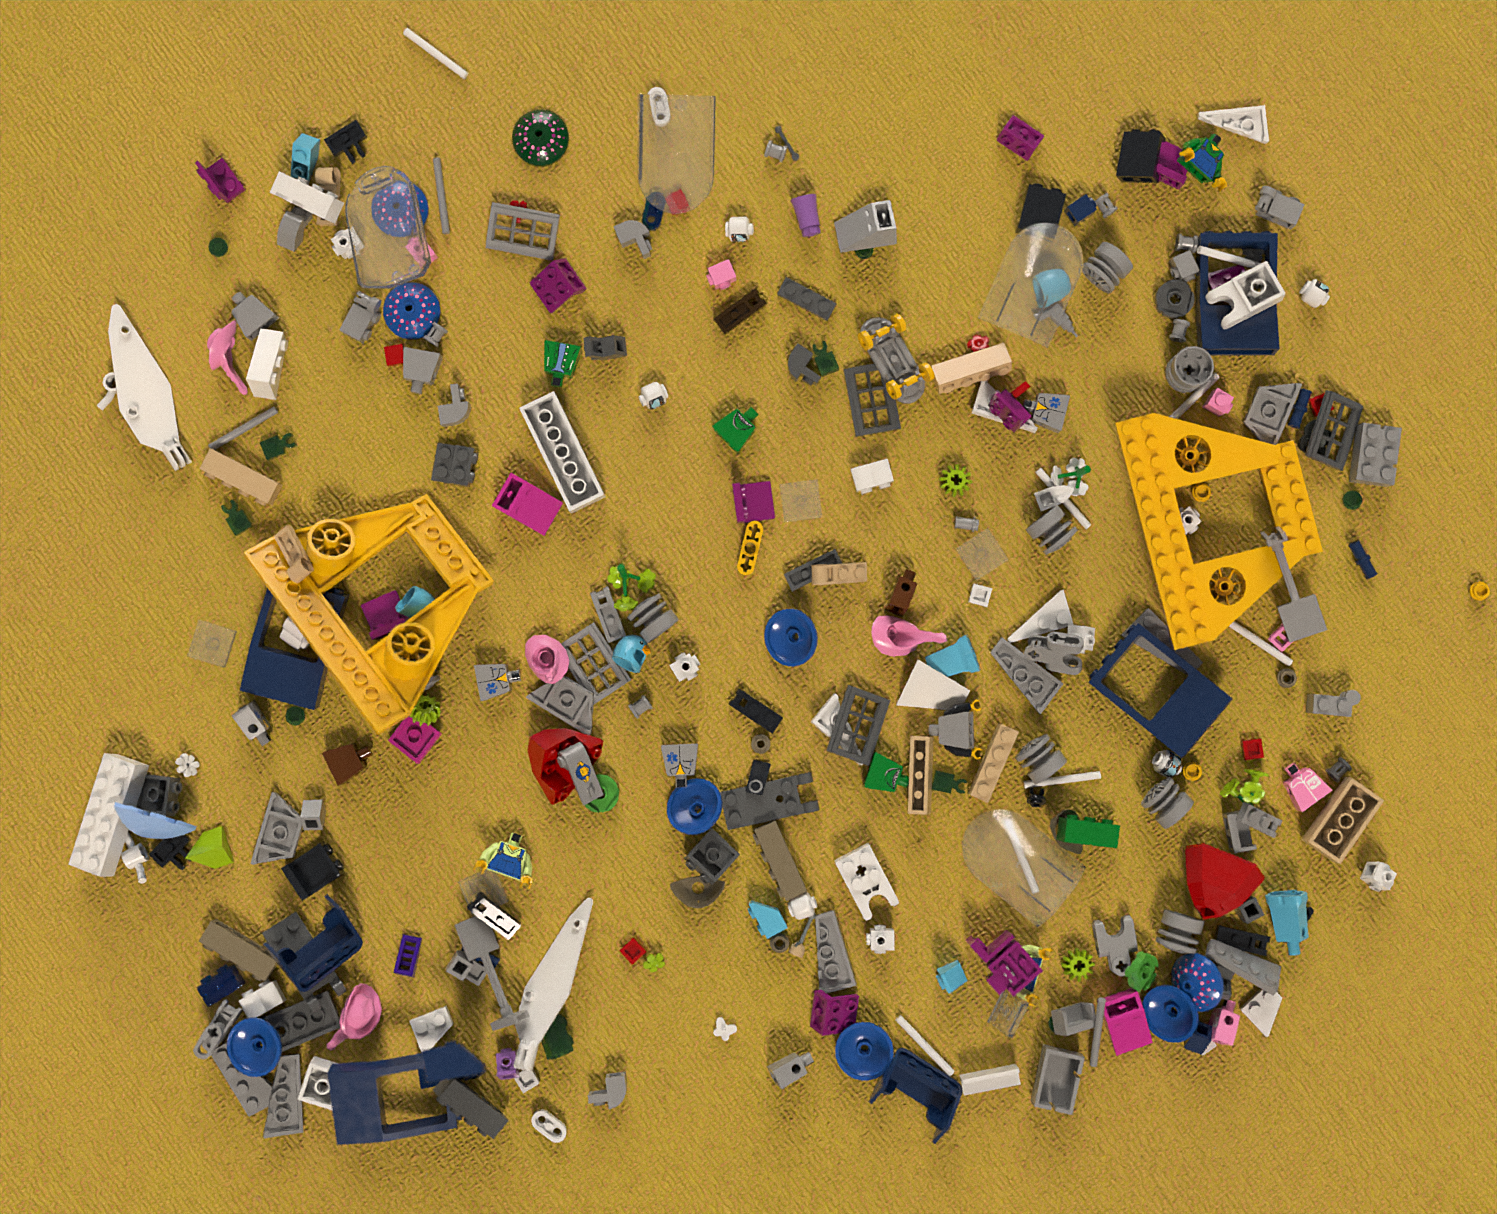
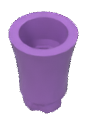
M807 194L791 199L790 201L794 208L802 237L820 234L816 194Z

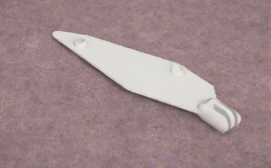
M115 304L111 308L108 335L119 411L140 444L162 451L175 471L179 470V467L182 468L186 464L192 463L179 442L171 385L121 306ZM121 329H126L128 332L124 333Z
M587 898L569 916L525 986L519 1011L527 1010L530 1017L519 1020L515 1024L520 1040L514 1062V1068L533 1070L539 1043L570 995L593 905L592 898Z

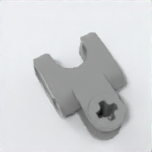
M1051 632L1047 637L1041 635H1031L1029 637V646L1024 651L1027 659L1046 663V668L1054 672L1077 675L1081 672L1082 660L1071 654H1079L1084 646L1082 637L1061 632Z
M1130 915L1121 917V929L1115 935H1108L1103 922L1094 920L1092 928L1098 957L1107 956L1110 970L1118 976H1125L1126 968L1131 966L1129 953L1138 951L1133 919ZM1119 961L1124 964L1121 966V969L1116 967V965L1119 964Z
M225 999L217 1009L210 1025L205 1028L193 1050L194 1054L204 1060L210 1057L217 1046L225 1042L243 1009L240 1007L235 1009ZM201 1045L206 1051H208L207 1053L204 1054L201 1052Z

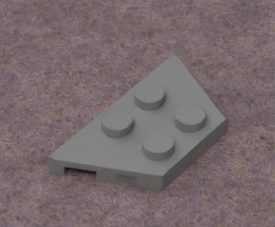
M1301 383L1257 388L1243 423L1259 441L1273 445L1278 443L1302 386Z
M564 675L556 683H546L527 695L526 698L582 733L591 735L594 693Z
M276 792L271 793L250 864L254 865L295 856L303 829L300 814Z

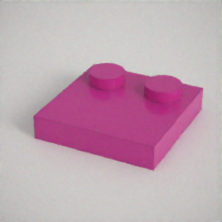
M408 716L401 722L388 741L415 763L420 764L442 733L431 724L428 726L426 723H423L420 726L418 721L413 723V718Z

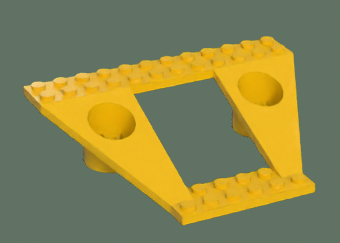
M1156 413L1115 423L1173 650L1213 641L1283 576L1275 551H1272L1271 546H1264L1193 564L1174 492L1175 488L1259 469L1274 528L1279 526L1286 533L1288 539L1282 543L1289 569L1304 556L1323 552L1294 440L1273 445ZM1181 439H1183L1185 446L1183 450L1176 447ZM1187 439L1196 440L1195 445L1188 447ZM1198 443L1204 447L1205 451L1198 452L1196 449ZM1175 450L1180 453L1179 458L1176 459ZM1187 453L1192 456L1191 459L1187 458ZM1206 453L1207 460L1206 463H1203L1199 460V455ZM1178 460L1182 464L1181 467L1177 463ZM1196 463L1204 467L1199 473H1195L1193 465ZM1190 466L1192 473L1183 470V468ZM1220 568L1231 570L1228 577H1222ZM1217 570L1219 579L1214 580L1211 576ZM1233 573L1237 575L1240 582H1232L1230 578ZM1210 581L1213 582L1212 589H1210ZM1221 584H1225L1226 588L1222 590ZM1236 584H1240L1241 590L1239 594L1233 591ZM1213 590L1217 594L1215 598H1213L1210 591ZM1232 593L1237 596V599L1229 604L1227 595ZM1219 596H1224L1226 605L1217 602Z
M427 494L411 503L339 520L324 519L318 521L313 526L294 530L314 568L313 572L300 583H295L289 578L287 569L290 566L274 536L246 550L243 554L377 735L411 715L477 593L494 583L492 577ZM405 532H408L450 589L405 623L397 625L389 635L365 652L323 594ZM319 544L321 547L315 549L314 545ZM340 549L347 550L343 554L339 552ZM423 644L425 648H421L419 645ZM392 648L400 649V652L395 654ZM419 653L427 654L423 659L418 656ZM403 656L407 660L405 661L403 659H400L399 657Z

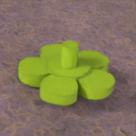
M660 953L656 956L649 954L646 957L647 961L643 963V967L649 969L650 972H656L657 967L662 968L665 965L664 957Z

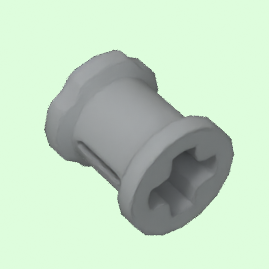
M769 140L764 157L770 156L779 159V162L782 163L788 146L785 145L783 147Z
M1108 193L1095 201L1103 213L1102 217L1104 219L1118 210V207L1114 206L1108 198Z
M1178 233L1175 241V250H1191L1192 253H1195L1198 246V236L1188 237Z
M1174 319L1172 334L1169 335V339L1174 342L1184 343L1186 342L1185 334L1187 327L1190 326V322Z
M433 322V327L423 338L438 347V342L448 331Z
M644 694L635 703L628 704V707L637 719L646 710L653 709Z

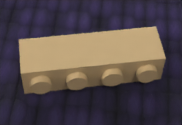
M1001 343L932 365L931 368L934 372L933 380L937 391L941 394L950 393L960 387H968L978 381H987L997 375H1005L1011 371L1012 361L1005 344Z
M211 448L199 468L205 471V476L213 480L216 477L222 480V485L230 489L234 486L239 489L238 493L249 497V495L256 497L255 502L263 506L266 503L273 505L283 486Z
M998 723L969 789V795L987 803L989 802L1017 738L1018 731Z
M910 736L908 814H931L934 737Z

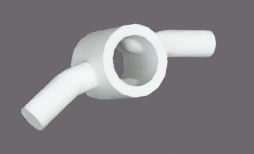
M113 372L106 374L103 378V386L108 392L97 404L101 410H104L113 400L115 394H117L116 388L112 387V383L115 380Z
M128 831L125 840L128 850L122 852L121 857L128 869H136L138 882L142 884L147 881L142 863L149 860V855L141 843L135 845Z

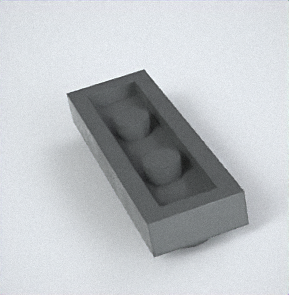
M788 277L785 278L777 293L778 296L825 321H828L837 304Z
M836 549L785 573L784 577L791 591L812 582L811 565L842 564Z

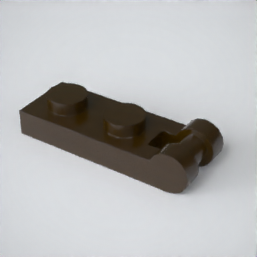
M757 289L749 292L713 319L724 335L767 305L765 299L762 300L759 296L760 293ZM752 299L756 303L753 307L749 304V301Z

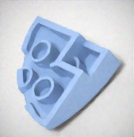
M116 802L114 804L115 810L124 825L136 835L144 838H174L196 830L197 827Z

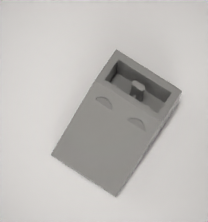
M890 200L870 203L834 222L840 253L897 244V228Z

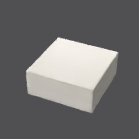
M973 584L968 602L988 607L992 588Z
M522 1070L519 1072L520 1077L514 1078L522 1093L540 1084V1080L534 1070Z

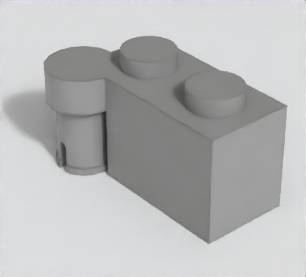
M1262 186L1259 193V201L1255 206V210H1257L1256 215L1291 230L1296 226L1305 204L1295 197L1282 195L1281 191L1275 190L1270 186Z
M358 291L357 295L360 298L357 296L354 298V302L358 304L353 303L339 330L343 334L364 344L365 340L368 341L371 337V329L374 323L377 324L380 320L381 310L379 307L381 300Z
M1355 690L1344 691L1340 696L1307 694L1306 713L1351 717L1352 705L1358 704L1361 697L1359 692Z

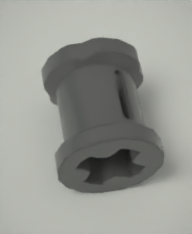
M1339 757L1337 759L1338 762L1331 768L1325 770L1336 782H1339L1340 778L1347 771L1350 772L1352 770L1349 763L1342 757Z

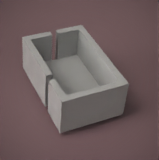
M1370 423L1357 425L1349 482L1381 487L1395 485L1397 468H1394L1393 465H1396L1398 462L1402 428L1392 426L1381 427V425Z
M1043 1044L1031 1096V1103L1034 1107L1047 1110L1053 1108L1056 1112L1073 1114L1080 1082L1077 1074L1081 1075L1085 1059L1080 1052Z

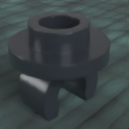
M1031 787L1026 802L1032 807H1041L1046 803V798L1043 796L1044 789L1041 788L1039 795H1036L1033 792V787Z

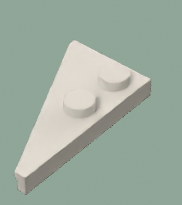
M1265 105L1206 111L1197 114L1198 120L1264 144L1269 142Z
M981 381L972 414L1002 423L1003 421L998 416H994L988 406L994 394L1001 392L996 391L987 381ZM1030 419L1020 427V429L1036 433L1038 428Z
M1064 590L1057 592L1053 598L1046 602L1042 608L1007 638V641L1011 643L1029 638L1031 635H1040L1068 627V625H1074Z
M836 693L828 699L810 721L829 739L841 707ZM847 722L845 729L852 731L850 724ZM843 733L839 748L848 751L853 736ZM855 742L852 753L861 756V751Z

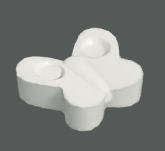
M718 1017L716 1020L717 1028L714 1029L713 1034L721 1036L724 1041H727L729 1035L737 1031V1026L735 1024L727 1025L724 1018Z

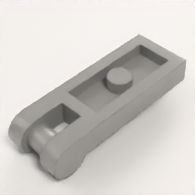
M604 587L599 592H591L590 595L608 643L625 637L626 633L618 611L614 608V601L609 587ZM606 597L607 603L600 604L599 599Z
M1243 802L1236 818L1237 821L1272 838L1276 837L1278 825L1281 826L1282 820Z

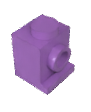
M511 1048L501 1049V1053L496 1054L497 1077L500 1080L519 1078V1069L514 1068L516 1051H512ZM504 1060H509L507 1065H503Z

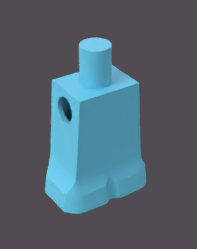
M967 634L960 637L955 644L925 657L928 666L947 677L962 672L973 673L981 670Z
M1287 890L1266 894L1265 899L1271 911L1276 941L1287 942L1289 955L1301 954L1299 942L1309 938L1306 912L1307 892Z

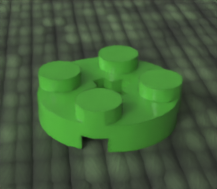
M597 774L596 777L600 787L605 790V797H599V799L597 798L584 806L592 812L603 813L611 810L617 804L620 790L613 778L608 775Z
M1142 951L1137 953L1131 966H1128L1125 970V976L1128 977L1130 988L1141 992V989L1145 991L1153 984L1157 976L1154 973L1155 967L1158 968V960L1155 956Z

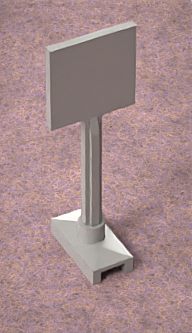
M1278 526L1275 527L1277 533H1271L1269 536L1265 532L1260 534L1268 547L1271 546L1272 551H1275L1291 597V602L1277 606L1288 640L1293 642L1326 631L1327 627L1316 595L1312 594L1299 598L1283 551L1284 546L1282 542L1288 539L1286 533Z
M477 916L456 924L455 928L468 961L481 957L501 1008L500 1013L502 1017L490 1023L492 1031L514 1025L519 1020L530 1017L527 1010L513 1013L511 1006L508 1005L489 956V952L499 948L492 927Z

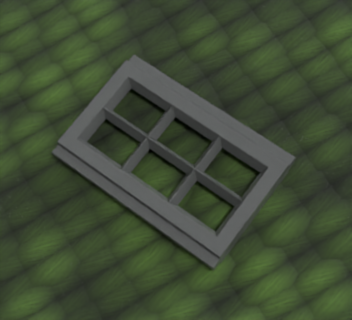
M875 364L844 369L856 437L901 429L896 400L892 399L888 394L886 383L882 376V385L875 387L871 385L869 372L878 370ZM866 373L868 388H857L855 374ZM883 389L886 405L875 407L873 391ZM869 392L872 407L861 409L859 393ZM887 409L889 424L879 426L876 411ZM872 411L875 427L865 428L862 413Z
M1326 390L1305 456L1336 470L1343 471L1364 406L1333 391ZM1333 401L1340 403L1336 418L1329 415ZM1345 406L1351 408L1347 423L1340 420ZM1327 420L1334 422L1330 437L1323 434ZM1339 424L1345 427L1341 442L1334 439ZM1321 438L1328 441L1324 456L1317 453ZM1333 443L1339 446L1335 461L1328 458Z
M847 685L826 751L869 766L890 700ZM855 695L865 698L861 713L851 710ZM868 700L878 703L874 718L864 715ZM849 714L859 717L854 732L845 729ZM862 719L872 722L867 737L858 734ZM843 733L853 736L848 751L838 748ZM856 738L866 741L861 756L852 753Z

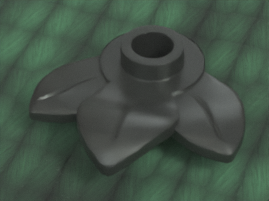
M1316 420L1310 421L1304 427V435L1298 441V448L1303 453H1306L1307 442L1310 440ZM1324 429L1323 434L1330 437L1331 431ZM1321 438L1317 451L1318 454L1324 456L1325 446L1328 444L1327 440Z

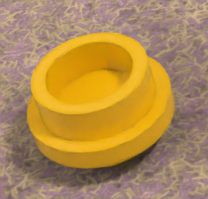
M1198 483L1192 488V497L1198 502H1205L1211 496V489L1205 483Z
M1480 581L1473 583L1469 589L1470 596L1477 601L1485 600L1490 592L1488 585Z
M1187 762L1182 768V774L1187 780L1195 781L1200 778L1202 768L1196 762Z

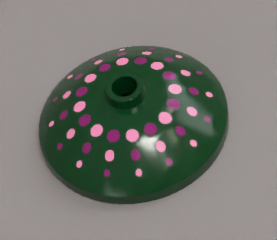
M533 110L524 114L515 124L512 133V143L517 155L524 162L533 166L544 167L556 163L563 157L569 145V132L566 124L557 114L548 110ZM542 132V136L537 137L536 133Z

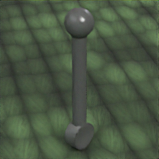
M776 126L775 132L780 135L785 145L788 146L787 148L792 154V160L798 161L799 154L795 153L782 133V128Z

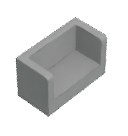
M1239 811L1223 813L1229 852L1239 853L1257 849L1256 845L1252 844L1249 826L1236 820Z
M1079 1002L1051 1011L1054 1032L1057 1035L1068 1036L1094 1028L1096 1015L1093 1003Z

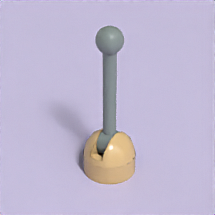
M816 914L809 917L799 942L791 945L789 953L803 958L805 947L802 943Z

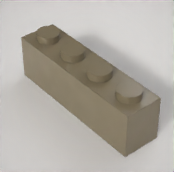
M776 820L755 828L753 838L757 845L761 844L763 849L760 852L765 863L769 862L771 869L768 871L772 880L776 879L779 886L776 889L780 898L784 897L788 901L806 893L807 889Z
M218 919L210 921L199 940L205 949L209 951L214 950L219 953V957L223 960L234 962L238 969L242 971L247 970L258 981L268 980L278 965L266 948Z

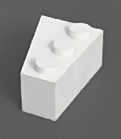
M280 171L278 172L270 193L327 221L336 223L344 205V202L338 200V195L330 191L325 194L323 193L324 188L314 183L311 187L308 185V180L299 176L298 179H295Z
M260 328L246 377L254 397L272 400L277 398L284 353L288 348V340H286L283 332Z

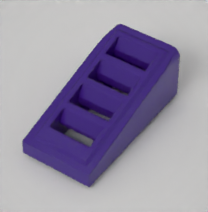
M403 934L393 973L415 977L422 938ZM406 941L416 943V946H408ZM405 949L414 951V954H407L404 951ZM403 957L412 959V962L403 961ZM401 966H409L410 970L401 969Z

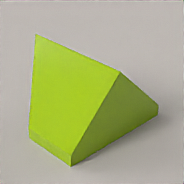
M223 826L203 832L185 859L214 869L234 863Z

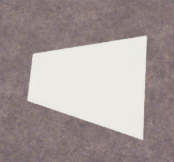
M917 660L896 705L947 710L955 704L964 703L970 690L922 661Z

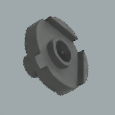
M1177 279L1170 280L1164 283L1156 292V310L1167 318H1181L1192 309L1195 299L1194 293L1186 282ZM1174 294L1179 298V302L1175 304L1170 301V297H1173Z

